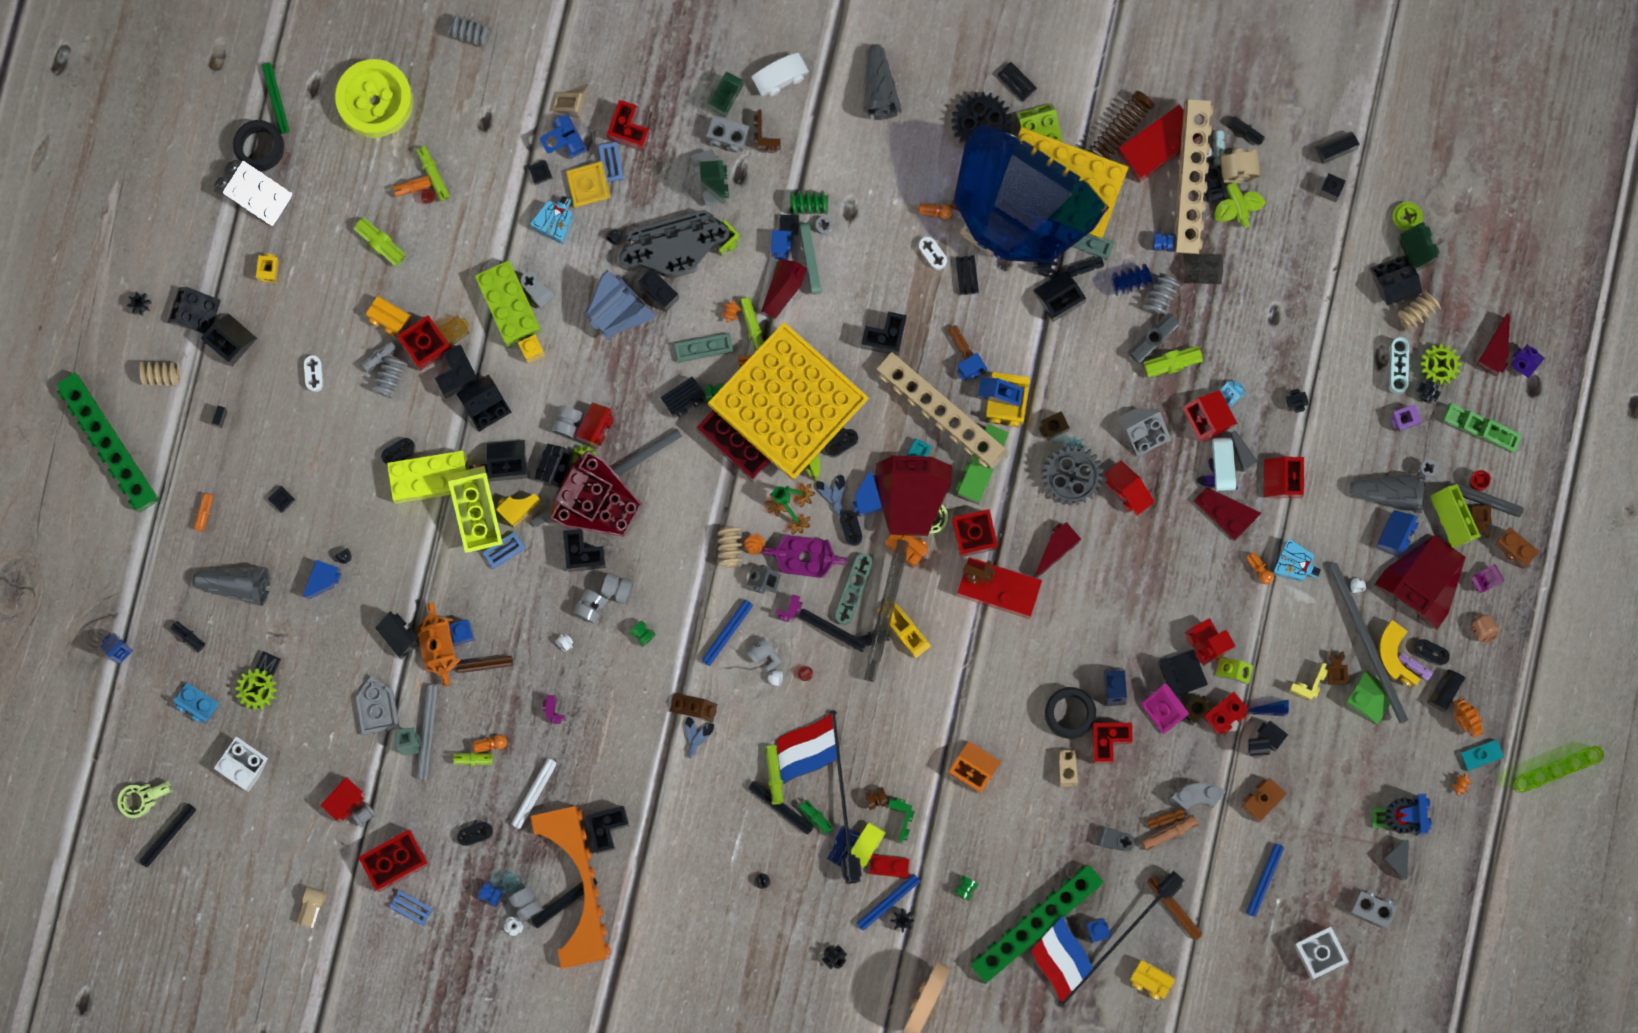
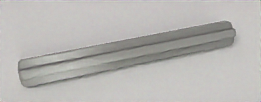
M431 684L427 686L417 773V779L427 780L438 689L436 685Z

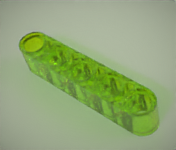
M1599 746L1589 747L1518 776L1513 780L1512 787L1517 793H1526L1601 762L1604 758V751ZM1591 750H1594L1598 753L1597 760H1592L1590 758L1589 754ZM1574 757L1580 760L1578 768L1572 765ZM1555 765L1562 767L1561 775L1554 772ZM1537 772L1544 774L1545 780L1543 782H1539L1536 779ZM1519 779L1526 781V789L1519 788Z

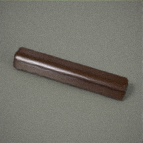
M503 656L459 662L456 665L458 673L510 667L513 666V657Z

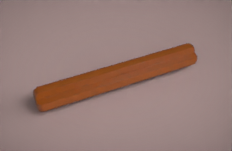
M1152 876L1147 880V884L1158 896L1159 893L1157 891L1159 888L1157 885L1160 881L1156 876ZM1169 897L1166 899L1161 898V901L1194 940L1199 939L1203 935L1173 897L1171 899Z

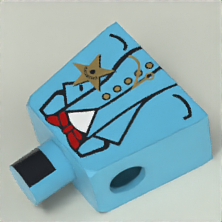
M561 196L557 204L548 201L531 222V228L564 245L573 219V213L567 210L571 200Z
M1288 539L1273 574L1303 582L1306 575L1317 579L1322 568L1311 564L1315 555L1291 539Z

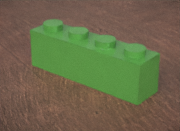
M987 424L986 428L982 427L1002 446L1005 445L1009 432ZM981 445L978 451L985 452L988 449V445ZM973 454L972 456L974 457L971 463L967 462L964 468L965 478L964 480H959L956 490L959 491L958 497L979 505L994 468L991 469L989 466L983 467L977 461L979 458Z

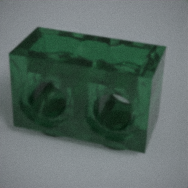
M726 71L708 103L709 109L726 118L744 86L743 80Z

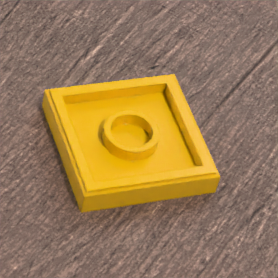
M602 161L566 171L574 208L611 198Z

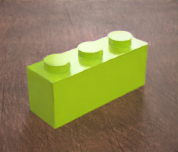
M1458 484L1446 487L1430 495L1432 505L1440 517V523L1444 527L1448 541L1453 548L1463 546L1481 537Z

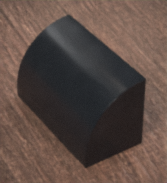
M1350 131L1315 146V149L1322 164H1325L1357 150L1360 144L1353 132Z
M1447 669L1427 703L1441 712H1445L1466 677Z

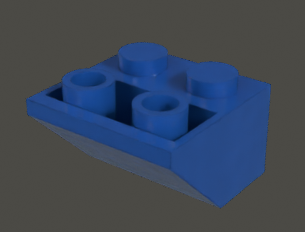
M1394 510L1376 547L1396 557L1400 553H1404L1410 543L1408 537L1414 534L1419 524L1416 522L1418 517Z

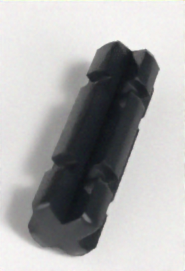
M1097 257L1093 261L1088 260L1076 266H1070L1067 268V273L1074 277L1078 273L1081 275L1093 271L1094 268H1102L1104 266L1103 259Z

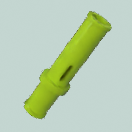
M427 146L420 147L421 150L417 149L416 153L423 164L422 169L426 170L439 197V201H445V198L449 199L451 196L436 168V161L432 159Z
M746 297L740 299L739 303L748 327V337L752 340L756 352L764 343L763 331L759 328L751 298Z
M769 745L764 747L769 774L768 787L771 789L772 804H781L784 802L782 792L783 780L780 777L777 746Z

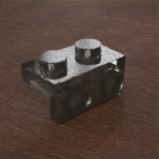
M1184 254V283H1222V254Z

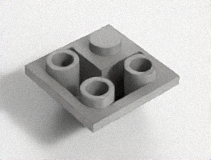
M1133 409L1118 417L1121 428L1137 457L1171 440L1159 410Z

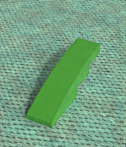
M1453 403L1448 404L1441 420L1472 436L1513 453L1516 452L1522 437L1521 434L1492 419H1486Z

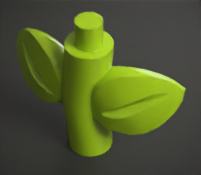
M1237 183L1225 186L1229 199L1223 200L1217 205L1215 220L1227 222L1236 217L1238 223H1242L1243 228L1251 226L1248 220L1250 219L1249 211L1260 210L1266 203L1265 199L1254 191H1249L1242 195Z

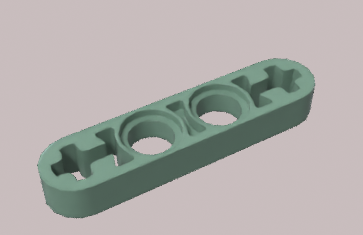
M809 222L800 223L812 295L822 294Z
M860 554L855 559L835 614L836 621L840 625H848L854 616L872 567V558L868 554ZM863 558H867L869 565H865L863 568V572H866V575L855 571V568L860 569L861 563L858 561L863 560ZM855 575L862 577L863 582L861 585L856 586L852 583L851 580ZM848 593H853L856 596L854 603L849 604L845 601V596ZM842 604L847 607H853L852 611L848 609L847 616L849 619L841 621V617L838 616L839 613L843 614L845 607H841Z

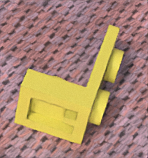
M1321 664L1311 690L1307 689V685L1297 682V684L1293 683L1289 692L1308 701H1311L1313 697L1316 698L1320 691V687H1318L1320 679L1324 681L1328 672L1325 669L1327 664Z

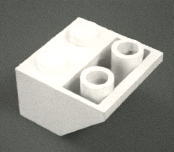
M235 737L214 769L249 792L260 777L268 758L238 737Z

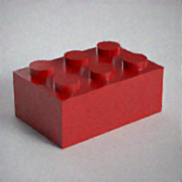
M410 829L358 857L374 889L378 893L430 865L413 831Z

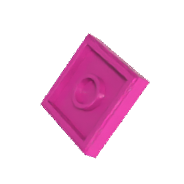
M1167 683L1140 703L1163 734L1189 715Z

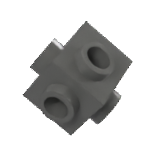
M761 565V568L753 566L747 585L754 587L753 591L764 594L765 591L776 593L781 574L772 571V568L766 565Z

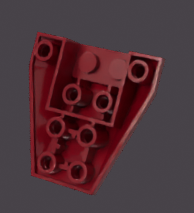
M586 451L572 464L554 496L549 518L568 528L624 537L642 503L603 459Z
M891 456L876 463L874 480L889 535H929L951 486L952 465L928 456Z
M1433 535L1387 567L1374 585L1388 596L1391 594L1420 614L1424 622L1437 630L1449 614L1466 557L1442 539Z

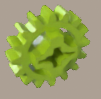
M1440 344L1438 348L1432 345V351L1427 349L1425 351L1426 355L1421 357L1424 361L1419 365L1424 367L1421 374H1427L1425 380L1431 378L1433 382L1438 381L1439 386L1443 385V381L1449 385L1450 379L1455 381L1457 379L1455 374L1459 375L1461 373L1457 369L1462 366V363L1458 362L1461 356H1455L1454 354L1457 350L1455 349L1451 352L1450 345L1446 348H1443V344ZM1437 353H1444L1446 355L1439 356ZM1429 360H1430V362L1432 363V369H1431V370L1429 369V365H1428ZM1450 360L1453 362V370L1450 367ZM1443 362V367L1439 368L1437 365ZM1436 374H1443L1445 377H1439Z
M257 668L255 673L250 669L248 670L249 675L241 674L244 679L237 680L240 687H235L236 690L240 691L236 697H242L240 704L247 703L246 708L250 709L253 706V710H258L259 706L264 710L265 704L271 706L270 699H276L277 697L273 693L278 692V689H274V685L277 682L271 681L274 676H266V670L260 673V669ZM257 676L262 677L266 682H259ZM247 681H249V685L247 689H245V685ZM255 685L263 687L258 690V693L251 692L256 688ZM269 690L268 695L265 698L264 695L266 691ZM247 697H254L257 703L250 701Z

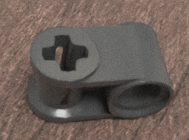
M1101 826L1096 845L1127 852L1133 848L1134 838L1128 833ZM1125 837L1129 838L1128 840L1131 842V845H1127L1126 848L1120 843V840H1124Z

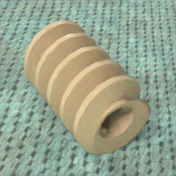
M1424 292L1422 297L1416 298V302L1412 301L1410 306L1404 307V311L1400 310L1398 316L1404 328L1411 333V325L1417 328L1416 321L1423 324V316L1429 319L1428 312L1435 315L1434 308L1436 307L1441 310V307L1432 295Z
M141 361L139 366L140 380L143 385L150 383L151 386H154L157 382L158 386H162L163 383L166 386H170L172 382L173 386H177L181 377L180 363L178 362L177 368L174 367L173 362L170 363L169 367H167L166 362H163L162 367H159L158 362H155L154 367H152L151 362H148L147 366L144 367L143 361Z
M721 528L722 530L718 532V536L722 538L718 539V543L722 545L718 547V551L723 553L718 555V558L722 559V561L718 562V566L724 568L741 567L737 563L742 561V559L738 558L737 555L741 554L742 551L737 550V547L742 546V544L736 542V540L741 539L742 536L737 535L736 532L742 531V528Z

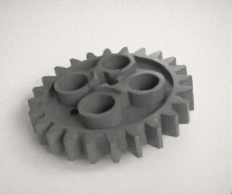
M1067 444L1065 450L1061 446H1059L1058 453L1053 450L1052 454L1054 457L1047 456L1049 463H1043V466L1047 469L1042 470V474L1046 475L1042 477V482H1047L1044 485V489L1050 488L1048 495L1055 494V501L1060 497L1061 504L1068 500L1069 506H1071L1072 501H1075L1078 506L1079 500L1086 503L1087 496L1093 499L1092 492L1098 494L1096 487H1102V483L1098 480L1104 479V476L1099 473L1104 472L1102 467H1098L1101 465V460L1095 461L1097 454L1091 456V449L1085 452L1084 445L1077 449V444H1074L1073 448L1070 449L1069 444ZM1069 459L1072 461V464L1064 466L1062 461ZM1088 466L1090 471L1083 473L1080 471V468ZM1072 472H1076V475H1074L1073 478H1070L1069 474H1072ZM1057 477H1064L1065 482L1058 484L1055 479ZM1076 483H1081L1084 486L1081 490L1073 488Z

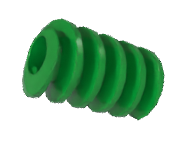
M821 190L819 196L816 191H813L812 196H810L809 191H806L803 196L801 191H798L797 196H795L794 192L791 191L790 212L793 209L794 214L797 215L800 209L802 215H805L808 209L809 214L812 215L814 209H816L817 214L820 215L823 209L825 215H827L828 194L825 196L824 191Z

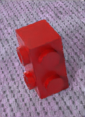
M1233 691L1209 711L1203 719L1217 735L1221 732L1225 735L1233 728L1231 726L1233 722L1237 720L1239 723L1248 716L1245 712L1249 709Z
M345 777L320 806L336 821H345L351 815L350 810L354 806L358 807L365 798L363 796L365 793L348 777Z

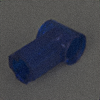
M842 825L837 834L836 842L827 857V860L840 867L841 860L844 859L845 855H848L844 825ZM849 828L852 849L860 834Z

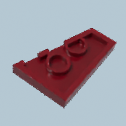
M1208 487L1193 501L1234 541L1261 515V512Z

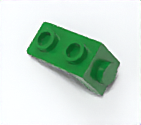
M895 797L894 800L889 801L888 809L906 813L898 842L902 844L903 840L907 841L910 830L906 828L908 821H913L915 811L912 810V805L905 804L906 800Z

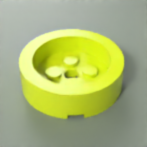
M369 59L354 64L344 72L336 87L335 101L341 118L353 132L363 137L382 138L383 136L394 134L405 125L413 109V94L407 78L399 68L387 61ZM379 96L380 103L372 105L370 98Z

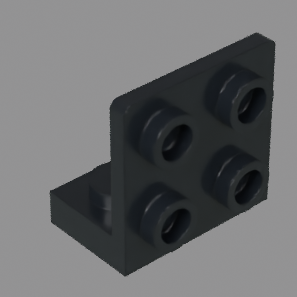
M179 287L167 323L174 326L181 325L204 334L214 323L221 301L192 288Z
M1194 649L1168 659L1167 657L1163 658L1158 662L1165 682L1176 697L1208 684Z

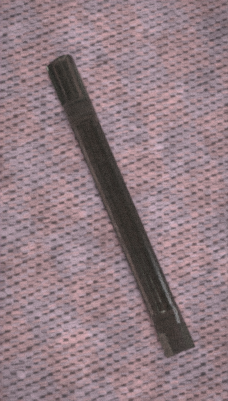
M898 539L893 553L864 676L866 681L875 683L906 561L908 541Z

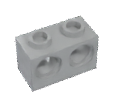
M713 116L706 138L712 146L720 147L721 145L728 147L727 150L731 152H743L750 129L749 126ZM717 129H721L724 132L723 135L719 137L715 136L713 133ZM734 135L742 137L738 142L732 141L731 138Z
M1368 890L1360 891L1350 914L1385 930L1388 929L1397 909L1396 906H1393L1394 902L1386 898L1380 900L1375 897V893ZM1362 899L1369 901L1370 908L1368 910L1361 908L1360 902ZM1380 907L1387 909L1388 915L1386 918L1379 916L1378 910Z

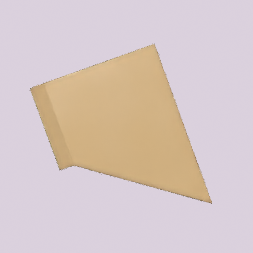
M589 84L564 93H556L551 111L563 115L568 114L570 117L579 119Z

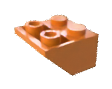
M968 741L948 774L981 794L1001 761Z

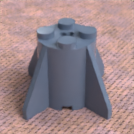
M608 270L601 275L589 307L583 312L589 319L590 324L595 329L599 328L607 340L618 332L650 321L656 316L639 297H636L633 293L634 291L625 283L620 275L615 277Z

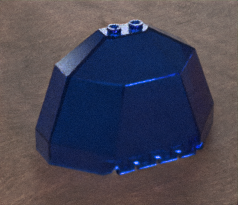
M980 124L974 129L964 146L954 202L973 239L978 242L977 244L983 249H989L994 252V256L998 259L1051 263L1093 231L1101 222L1109 207L1089 183L1084 180L1079 181L1081 178L1079 175L1071 170L1065 175L1066 167L1056 160L1048 164L1051 157L1040 150L1033 154L1032 151L1035 147L1025 140L1020 143V139L1013 134Z

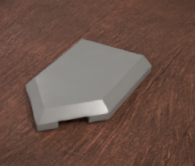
M370 675L355 697L361 735L399 729L393 690Z

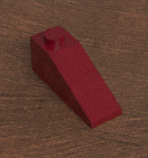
M779 259L761 312L776 319L801 287L807 268L796 261Z
M1506 313L1476 364L1494 376H1497L1499 372L1503 373L1508 366L1506 360L1509 354L1510 314Z
M1067 522L1063 525L1059 523L1052 529L1054 533L1051 535L1035 573L1036 578H1039L1081 542L1079 535Z

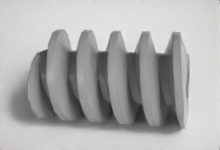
M457 14L450 24L448 36L453 33V37L458 38L460 35V40L462 41L467 38L468 43L474 40L475 45H479L481 42V46L485 47L489 39L490 30H488L487 23L482 28L481 21L474 25V19H471L467 23L466 16L459 20V14Z
M1161 272L1159 273L1161 277L1156 279L1158 284L1153 285L1155 291L1149 293L1152 298H1147L1146 300L1149 305L1143 306L1144 309L1156 315L1167 314L1163 308L1170 307V305L1166 301H1173L1170 293L1176 294L1177 291L1173 287H1180V284L1174 278Z
M392 356L384 358V362L387 365H381V369L384 372H378V376L381 379H375V383L378 386H372L374 392L387 398H391L389 394H396L392 387H399L395 380H402L398 373H405L401 366L408 365L406 362Z

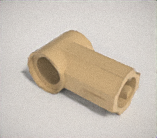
M311 887L306 888L302 900L303 906L297 923L314 928L319 910L324 905L326 892Z

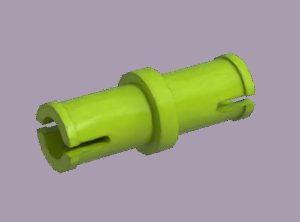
M471 751V753H454V765H471V767H475V765H493V753H475L474 751Z

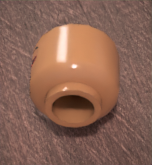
M1478 614L1473 618V623L1470 626L1479 642L1489 643L1498 637L1499 627L1491 615Z

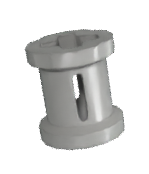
M1425 460L1419 466L1418 473L1426 475V479H1431L1438 470L1437 463L1433 460ZM1425 467H1427V468L1431 467V468H1432V470H1431L1430 472H1429V471H1427V472L1424 471Z
M367 802L359 811L351 813L361 828L366 821L377 816Z

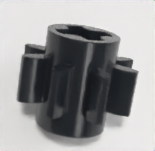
M136 292L134 297L129 296L131 303L127 306L133 308L132 313L134 315L139 312L143 316V312L146 310L150 312L148 304H151L152 301L145 300L147 298L146 293L141 296ZM137 302H140V303L142 302L143 305H142V306H140V305L137 306L136 303H137Z
M1427 380L1426 383L1421 382L1416 390L1419 392L1418 398L1429 404L1432 400L1436 402L1441 394L1438 391L1440 386L1431 380Z
M1299 388L1291 390L1289 392L1290 395L1286 396L1289 410L1294 409L1295 413L1304 411V406L1309 405L1306 392H1300Z
M902 908L900 914L893 912L896 919H892L890 922L896 923L894 930L899 927L901 932L904 933V928L912 929L909 923L915 922V920L909 918L911 911L905 914ZM902 915L905 919H908L904 926L897 922V919H900Z
M840 945L836 947L829 946L824 950L822 961L830 970L833 967L838 969L845 964L847 953Z

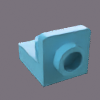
M1234 380L1227 382L1220 389L1230 408L1241 397L1246 395L1243 385Z

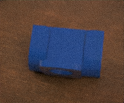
M568 114L552 122L554 130L540 137V141L548 154L565 146L570 159L587 151ZM549 137L557 139V144L554 147H549L546 144V140Z

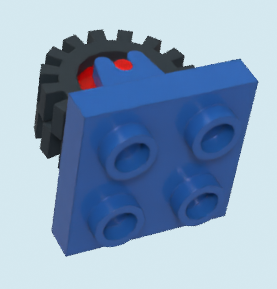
M1418 794L1413 797V800L1407 798L1396 799L1389 804L1385 812V821L1387 820L1388 827L1390 826L1391 830L1397 833L1406 834L1415 830L1416 836L1428 834L1429 829L1432 828L1431 818H1428L1427 810H1430V799L1426 798V794Z

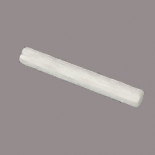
M548 758L515 815L511 823L512 826L520 829L556 766V762Z

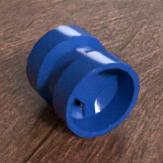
M1155 232L1153 251L1163 249L1167 252H1173L1174 233L1162 235L1161 232Z
M486 881L477 898L482 901L488 900L489 904L495 907L504 890L499 887L495 889L490 882Z

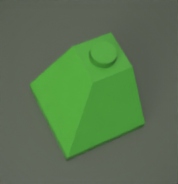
M1365 671L1345 702V705L1378 725L1390 706V702L1380 680Z

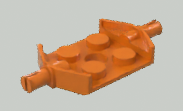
M431 602L426 604L429 615H426V618L416 629L424 669L441 676L442 686L445 687L451 685L449 672L461 660L455 658L448 623L453 620L437 615L435 603ZM434 639L437 643L435 649H433L432 642Z

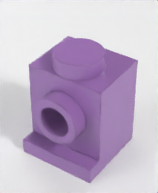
M1415 404L1394 411L1392 418H1390L1393 429L1397 428L1398 432L1419 426L1422 422ZM1401 417H1405L1407 423H1402Z

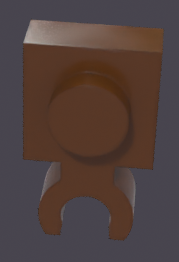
M1471 506V515L1478 531H1483L1485 539H1489L1490 533L1486 529V525H1492L1491 506Z
M1330 652L1329 658L1333 665L1327 666L1328 685H1348L1347 665H1342V661L1345 658L1344 652H1340V659H1335L1334 652Z

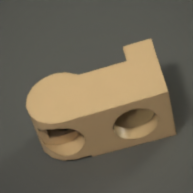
M1059 750L1060 787L1078 786L1075 750Z

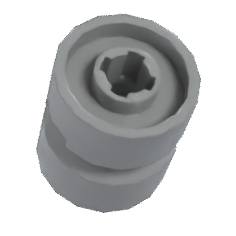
M560 405L556 415L559 419L554 421L551 431L562 437L575 439V434L578 430L576 425L580 424L583 413Z
M608 573L600 595L610 600L614 597L616 602L626 605L631 595L634 581L626 578L619 580V576Z
M585 589L581 596L582 602L577 604L573 613L595 624L600 616L598 611L603 610L608 600L589 589Z
M531 886L520 890L508 898L512 906L518 908L516 913L521 922L543 911L539 901L534 900L535 894Z

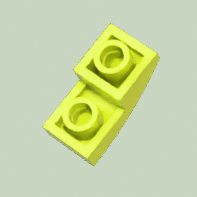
M871 822L867 824L851 850L852 854L860 858L862 867L867 865L874 850L878 848L886 833Z

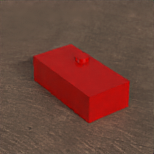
M1180 104L1118 148L1117 154L1129 166V170L1139 183L1180 154L1184 109ZM1199 134L1193 135L1194 143L1201 139Z
M971 557L967 561V565L983 571L987 563ZM993 565L995 575L992 582L988 581L987 585L978 582V585L968 582L963 573L957 597L1023 618H1031L1042 580Z

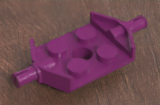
M786 534L777 548L763 547V555L774 556L777 559L781 573L824 578L833 565L847 566V562H845L847 561L846 557L834 555L829 539L821 540ZM801 553H809L811 559L808 562H802L799 558Z

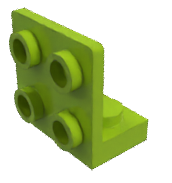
M1052 103L1016 112V118L1021 127L1063 142L1057 112Z

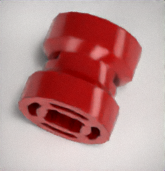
M1485 470L1474 472L1469 479L1470 487L1478 491L1485 490L1491 482V477Z

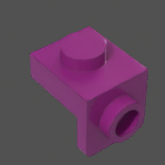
M1496 564L1471 576L1473 587L1476 591L1479 590L1480 593L1505 581Z
M792 595L787 612L776 610L775 615L779 616V620L784 622L794 621L796 612L800 613L803 602H800V596Z
M547 695V700L543 699L542 708L543 711H546L545 718L550 720L552 724H561V721H566V716L555 715L556 696Z

